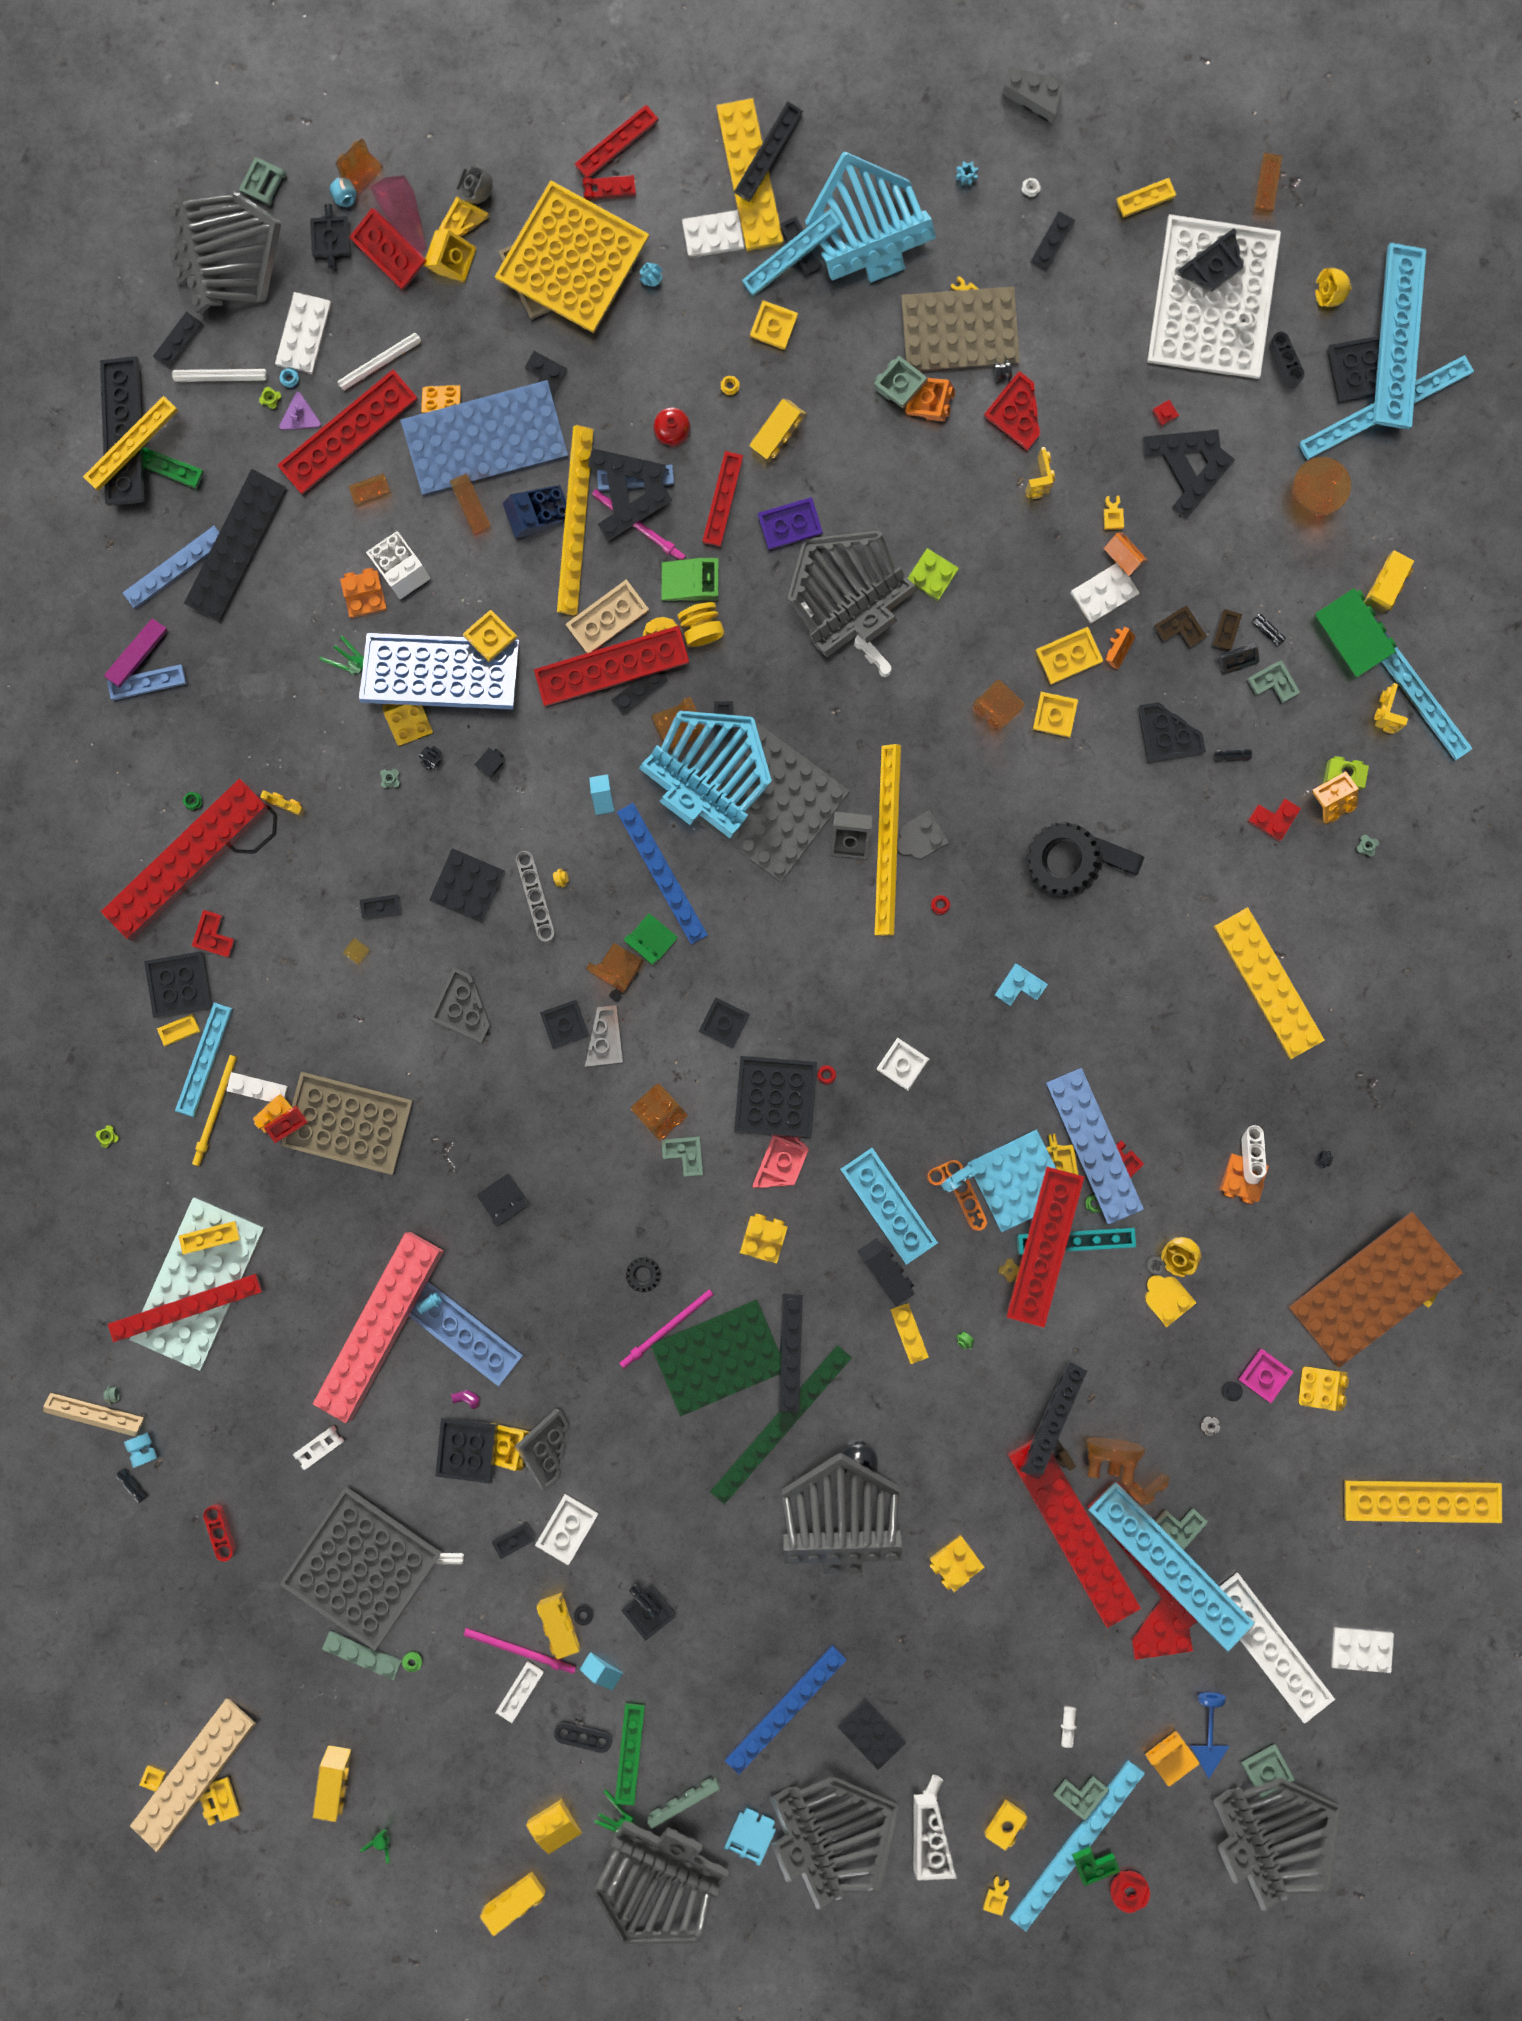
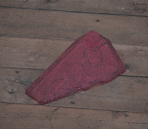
M404 175L385 177L370 186L369 188L374 199L389 223L419 253L427 249L415 193Z

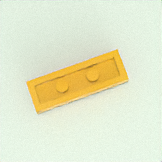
M1167 178L1117 198L1116 202L1124 218L1173 199L1176 193L1170 179Z
M236 1221L178 1235L182 1254L241 1240Z
M909 1303L890 1309L910 1364L929 1358Z

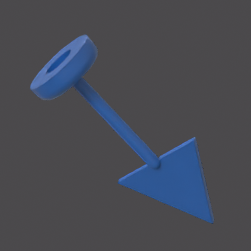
M1206 1692L1198 1695V1701L1201 1705L1209 1707L1208 1746H1191L1209 1779L1229 1746H1213L1214 1708L1224 1706L1226 1697L1219 1693Z

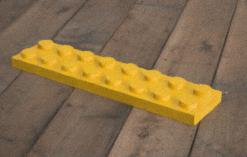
M753 98L716 105L734 190L762 145ZM768 171L750 203L735 194L746 251L783 244Z
M1247 907L1215 925V930L1288 1057L1293 1059L1323 1042L1322 1034L1249 908Z
M1344 1481L1346 1521L1502 1523L1501 1483Z

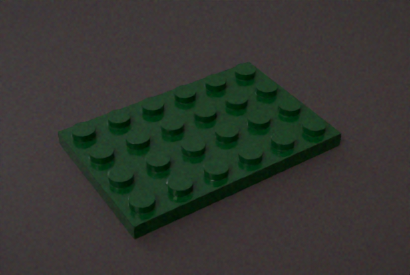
M757 1299L651 1345L680 1417L780 1374V1352Z

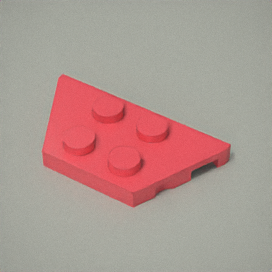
M773 1136L752 1188L794 1186L809 1148L799 1138Z

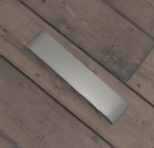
M522 851L517 855L516 863L537 936L542 942L550 943L555 939L556 933L536 863L531 853ZM522 857H530V863L522 865L520 863ZM529 874H533L536 877L535 881L531 884L526 882V877ZM535 892L541 894V898L537 902L531 901V895ZM539 911H545L546 917L543 920H538L536 914ZM544 929L551 930L549 938H542L541 933Z

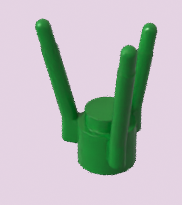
M340 636V639L356 656L353 655L351 657L337 646L333 648L349 660L347 663L349 667L323 657L319 658L320 661L346 670L353 675L355 673L359 675L363 671L364 657L344 636Z
M604 1790L603 1793L625 1818H620L618 1822H615L599 1813L598 1817L613 1826L595 1820L594 1823L616 1832L624 1821L631 1822L633 1818L619 1804H615V1799L607 1790Z
M384 1829L379 1832L374 1840H371L360 1849V1852H364L372 1846L377 1850H384L386 1864H389L390 1847L388 1845L390 1843V1836L387 1834V1830Z

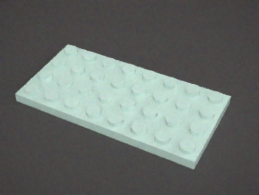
M193 1197L142 1312L243 1278L265 1228ZM233 1221L237 1222L241 1240L182 1254L178 1235ZM231 1303L130 1337V1340L201 1371Z

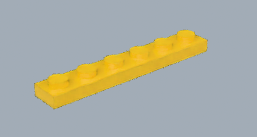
M163 396L83 477L99 491L178 412V409Z

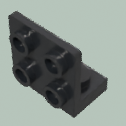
M506 1174L477 1194L478 1199L493 1219L492 1222L495 1227H499L530 1205L509 1174Z

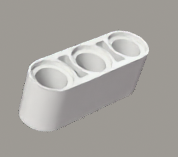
M1253 1125L1242 1136L1244 1178L1250 1184H1257L1266 1174V1156L1263 1130L1259 1126ZM1249 1134L1253 1135L1256 1139H1252ZM1251 1152L1255 1153L1257 1157L1252 1156ZM1252 1170L1256 1171L1259 1176L1253 1174Z

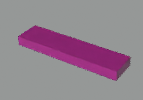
M151 618L104 674V677L120 688L167 633V628Z

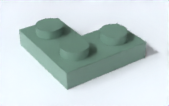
M1282 660L1247 679L1256 696L1273 687L1282 703L1300 693Z
M700 1136L661 1140L663 1159L682 1158L684 1177L703 1175Z
M1193 1508L1180 1522L1167 1510H1164L1155 1520L1183 1550L1208 1523Z
M1092 1776L1081 1791L1065 1779L1053 1795L1085 1821L1109 1789Z

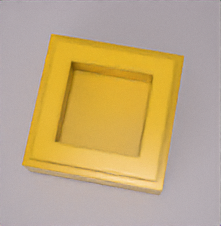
M148 1765L139 1785L157 1792L166 1772Z

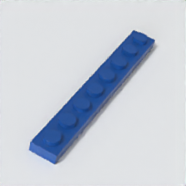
M634 803L617 811L618 816L690 944L692 945L708 936Z
M832 1645L725 1759V1762L736 1773L740 1774L847 1659Z

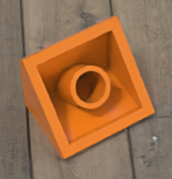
M1121 532L1116 533L1104 547L1105 551L1128 576L1148 561L1125 534Z

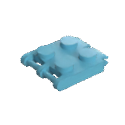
M746 1808L744 1814L739 1813L724 1846V1850L727 1851L729 1849L739 1854L741 1858L746 1857L760 1866L776 1831L773 1828L775 1821L763 1815L760 1821H758L759 1813ZM730 1844H732V1845H734V1846H736V1847L741 1848L742 1851H740V1850H738V1849H736V1848L730 1846ZM746 1852H749V1853H751V1854H753V1855L758 1856V1859L755 1858V1857H753V1856H751V1855H749V1854H747Z

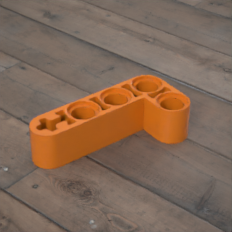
M952 1160L931 1169L927 1174V1180L930 1184L937 1186L953 1175L948 1169L952 1163L956 1164L959 1170L964 1168L959 1161ZM934 1171L941 1174V1180L937 1183L931 1179V1174ZM967 1179L964 1181L967 1185L964 1192H959L957 1188L953 1191L970 1228L980 1231L986 1227L987 1220L970 1181ZM967 1199H972L975 1203L974 1208L971 1210L965 1208L964 1203ZM978 1209L979 1213H975L978 1219H982L980 1227L973 1225L975 1218L973 1215L969 1217L968 1213H973Z

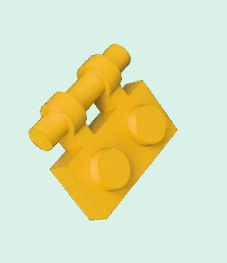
M229 1776L213 1781L209 1786L210 1791H205L199 1799L204 1810L202 1812L203 1817L207 1819L208 1825L216 1823L214 1815L217 1814L220 1822L240 1815ZM209 1798H213L216 1808H211Z

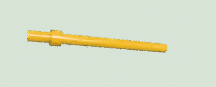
M229 1056L203 1134L195 1148L197 1151L192 1162L193 1165L200 1166L204 1152H207L209 1146L207 1143L237 1059L235 1056Z

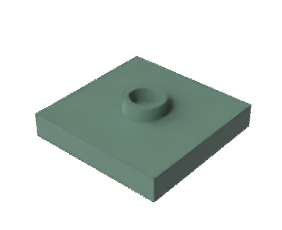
M1276 1744L1241 1762L1254 1787L1271 1782L1275 1778H1282L1289 1782L1295 1781ZM1273 1789L1258 1794L1259 1798H1262L1279 1789Z

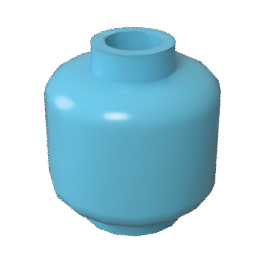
M337 178L330 185V194L338 206L348 207L355 202L357 191L349 179Z

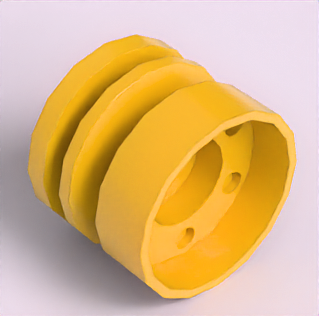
M714 602L696 604L678 614L679 621H682L681 628H691L684 633L688 647L706 645L725 635L721 621H713L719 616L718 612L715 611L716 605Z

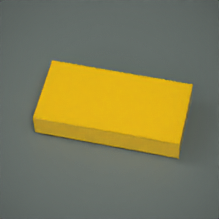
M194 1014L157 1028L165 1047L201 1032Z

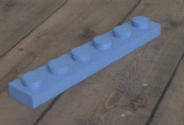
M215 526L211 527L124 591V596L133 608L137 609L205 559L219 534Z

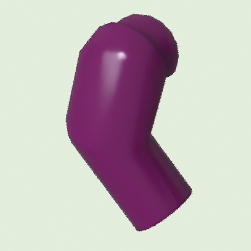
M469 1390L451 1394L453 1404L464 1401L471 1409L478 1408L480 1404L478 1396Z

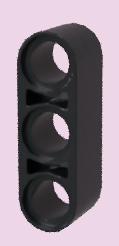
M1277 332L1269 343V349L1284 383L1290 388H1295L1299 386L1305 373L1289 336L1285 332ZM1275 340L1282 341L1283 346L1277 345ZM1283 357H1288L1291 363H1286ZM1290 374H1296L1298 380L1292 379Z
M1095 837L1101 847L1100 852L1103 856L1101 863L1138 876L1145 859L1144 856Z

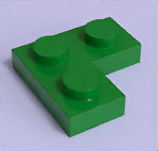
M1090 1847L1071 1854L1084 1887L1120 1872L1113 1853L1097 1860L1094 1859Z

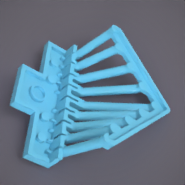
M848 152L841 154L805 220L807 228L825 214L823 210L828 202L843 224L841 228L848 242L844 243L835 231L830 237L836 244V247H831L826 239L820 243L825 250L821 255L826 262L831 280L866 267L868 279L872 283L906 269L902 252L936 239L932 218L926 211H921L911 182L908 179ZM854 167L859 168L860 175L863 178L878 216L881 229H878ZM845 169L848 172L864 212L869 229L868 234L843 182L842 175ZM869 173L875 175V181L879 187L887 210L890 214V225L887 221V218L885 216V213L883 211V208L881 206V203L879 201V198L877 196ZM884 180L890 182V188L902 213V220L898 217ZM836 186L855 224L858 238H855L832 193ZM899 187L903 188L914 211L913 216L909 213Z
M679 711L661 748L657 745L652 754L639 767L641 771L668 791L660 800L664 806L689 825L700 815L729 838L748 816L745 813L772 781L755 721L752 717ZM680 723H688L671 755L668 754V749ZM697 723L706 724L681 763L677 761ZM714 725L723 726L698 762L689 770L687 767ZM732 727H740L711 766L701 777H698V773ZM747 732L748 738L716 779L710 785L707 784L712 775ZM751 747L752 753L726 786L719 792L716 791ZM755 762L756 769H754L730 799H727V795ZM759 777L761 782L741 806L737 807L736 803Z

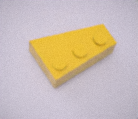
M782 399L749 446L768 460L775 459L781 451L780 447L790 439L793 431L801 424L807 413L790 400Z
M1394 550L1388 556L1364 601L1365 605L1368 607L1371 605L1374 610L1382 614L1387 610L1391 611L1396 603L1397 595L1401 593L1405 586L1403 583L1406 577L1409 578L1414 569L1411 567L1414 560Z
M559 1593L540 1600L537 1605V1611L544 1624V1633L551 1642L549 1644L551 1654L560 1659L579 1652L581 1648L563 1594Z
M328 1745L320 1764L313 1818L336 1822L338 1815H342L344 1810L342 1798L345 1797L347 1790L345 1781L349 1775L348 1765L351 1749Z
M531 1872L483 1907L480 1918L491 1934L495 1936L498 1932L509 1926L517 1917L523 1916L532 1905L535 1907L544 1900L545 1889L534 1873Z

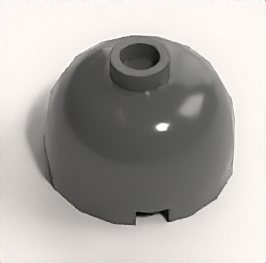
M471 163L469 164L471 167L468 169L464 168L458 177L456 189L459 190V194L457 195L465 202L479 204L484 202L492 193L493 180L486 169L478 164Z

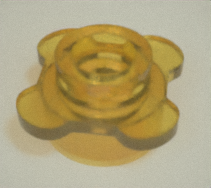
M1007 1259L1006 1264L999 1267L998 1271L1006 1277L1008 1282H1012L1018 1274L1019 1266L1014 1264L1013 1259Z

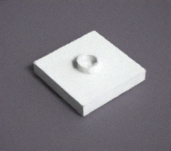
M897 1038L876 1070L908 1091L929 1061V1058Z

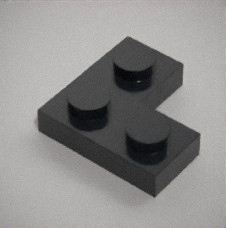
M533 351L525 365L526 370L540 376L538 382L548 380L552 397L567 372L566 367L536 351Z

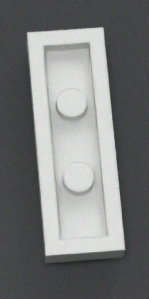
M232 1072L227 1087L229 1092L269 1102L280 1094L286 1098L288 1086Z
M527 1661L496 1713L512 1723L544 1671Z

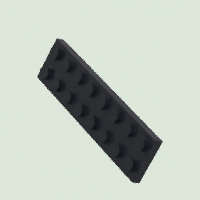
M137 356L100 360L103 456L141 419L139 358ZM143 448L104 485L105 504L107 506L145 502Z
M254 469L250 470L183 603L184 605L217 622L220 620L286 488L285 486Z

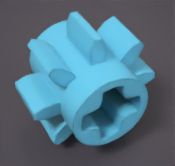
M963 161L962 167H957L956 172L959 173L956 175V180L960 179L962 182L961 186L964 184L971 186L973 180H978V175L976 174L979 168H974L973 162L965 163Z
M646 263L640 269L642 276L640 281L644 285L654 287L661 282V272L663 270L658 264Z

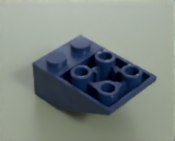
M560 485L511 494L502 503L515 538L533 535L565 523L566 499Z

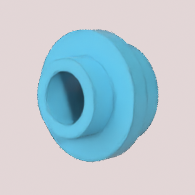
M288 368L281 372L280 382L283 386L292 388L297 385L299 376L295 370ZM288 376L293 377L291 381L286 380Z

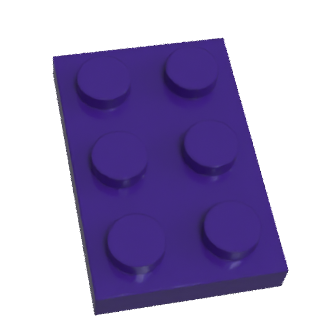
M812 497L758 513L768 551L823 535Z

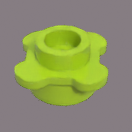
M266 387L259 398V402L268 405L270 409H275L277 401L281 399L280 392H275L270 387Z
M107 1125L105 1129L96 1132V1137L101 1142L103 1148H107L113 1142L116 1143L119 1139L111 1125Z

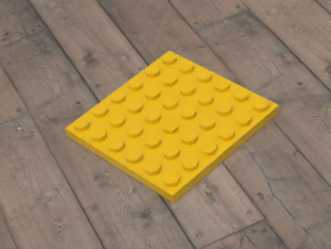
M550 180L496 273L495 279L594 333L649 239V234Z

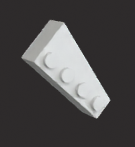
M934 1794L914 1795L913 1870L917 1880L956 1878Z

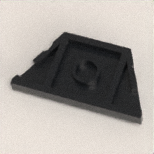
M1236 229L1230 230L1176 271V274L1211 292L1222 286L1244 268L1242 258L1240 257V247L1237 243Z

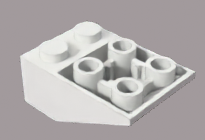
M398 531L366 552L399 600L431 579Z

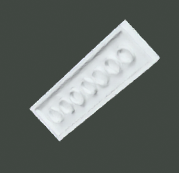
M1236 1573L1219 1586L1255 1623L1243 1635L1240 1641L1302 1722L1305 1724L1335 1700L1241 1576Z

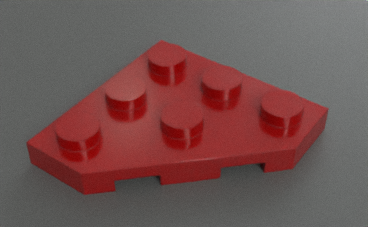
M1019 371L984 413V417L1027 451L1039 438L1040 429L1034 382Z
M1162 1599L1159 1600L1154 1610L1151 1611L1141 1628L1131 1639L1135 1660L1193 1651L1190 1628L1188 1630Z

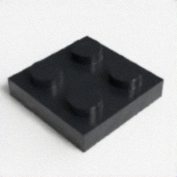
M715 997L699 1032L733 1049L750 1014Z
M577 1000L540 1012L553 1049L589 1036Z
M652 1585L644 1592L653 1601V1605L660 1609V1614L653 1619L648 1614L649 1611H646L636 1598L621 1609L645 1641L676 1617L675 1613Z

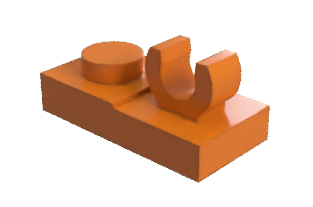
M1126 627L1123 630L1116 629L1115 632L1119 637L1117 639H1110L1114 645L1108 651L1106 661L1115 669L1120 668L1136 638L1134 633Z

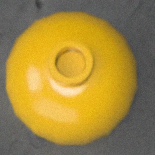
M1325 268L1320 272L1316 282L1319 283V290H1315L1317 302L1319 305L1326 307L1339 306L1347 299L1351 292L1349 277L1345 272L1336 268Z
M1178 1237L1168 1242L1161 1254V1260H1164L1166 1264L1165 1268L1173 1275L1180 1277L1194 1274L1201 1263L1202 1257L1199 1246L1193 1240L1186 1237Z

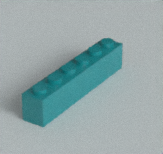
M1135 1228L1070 1231L1065 1252L1136 1247ZM1016 1234L1018 1254H1023L1028 1234Z

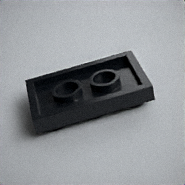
M866 1699L837 1726L877 1770L906 1744V1741Z

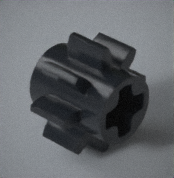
M435 746L432 748L425 747L419 755V758L422 759L420 764L427 770L430 767L433 769L437 768L443 759L440 756L442 752Z

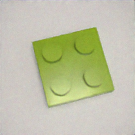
M927 548L907 579L915 584L916 588L939 601L959 568Z

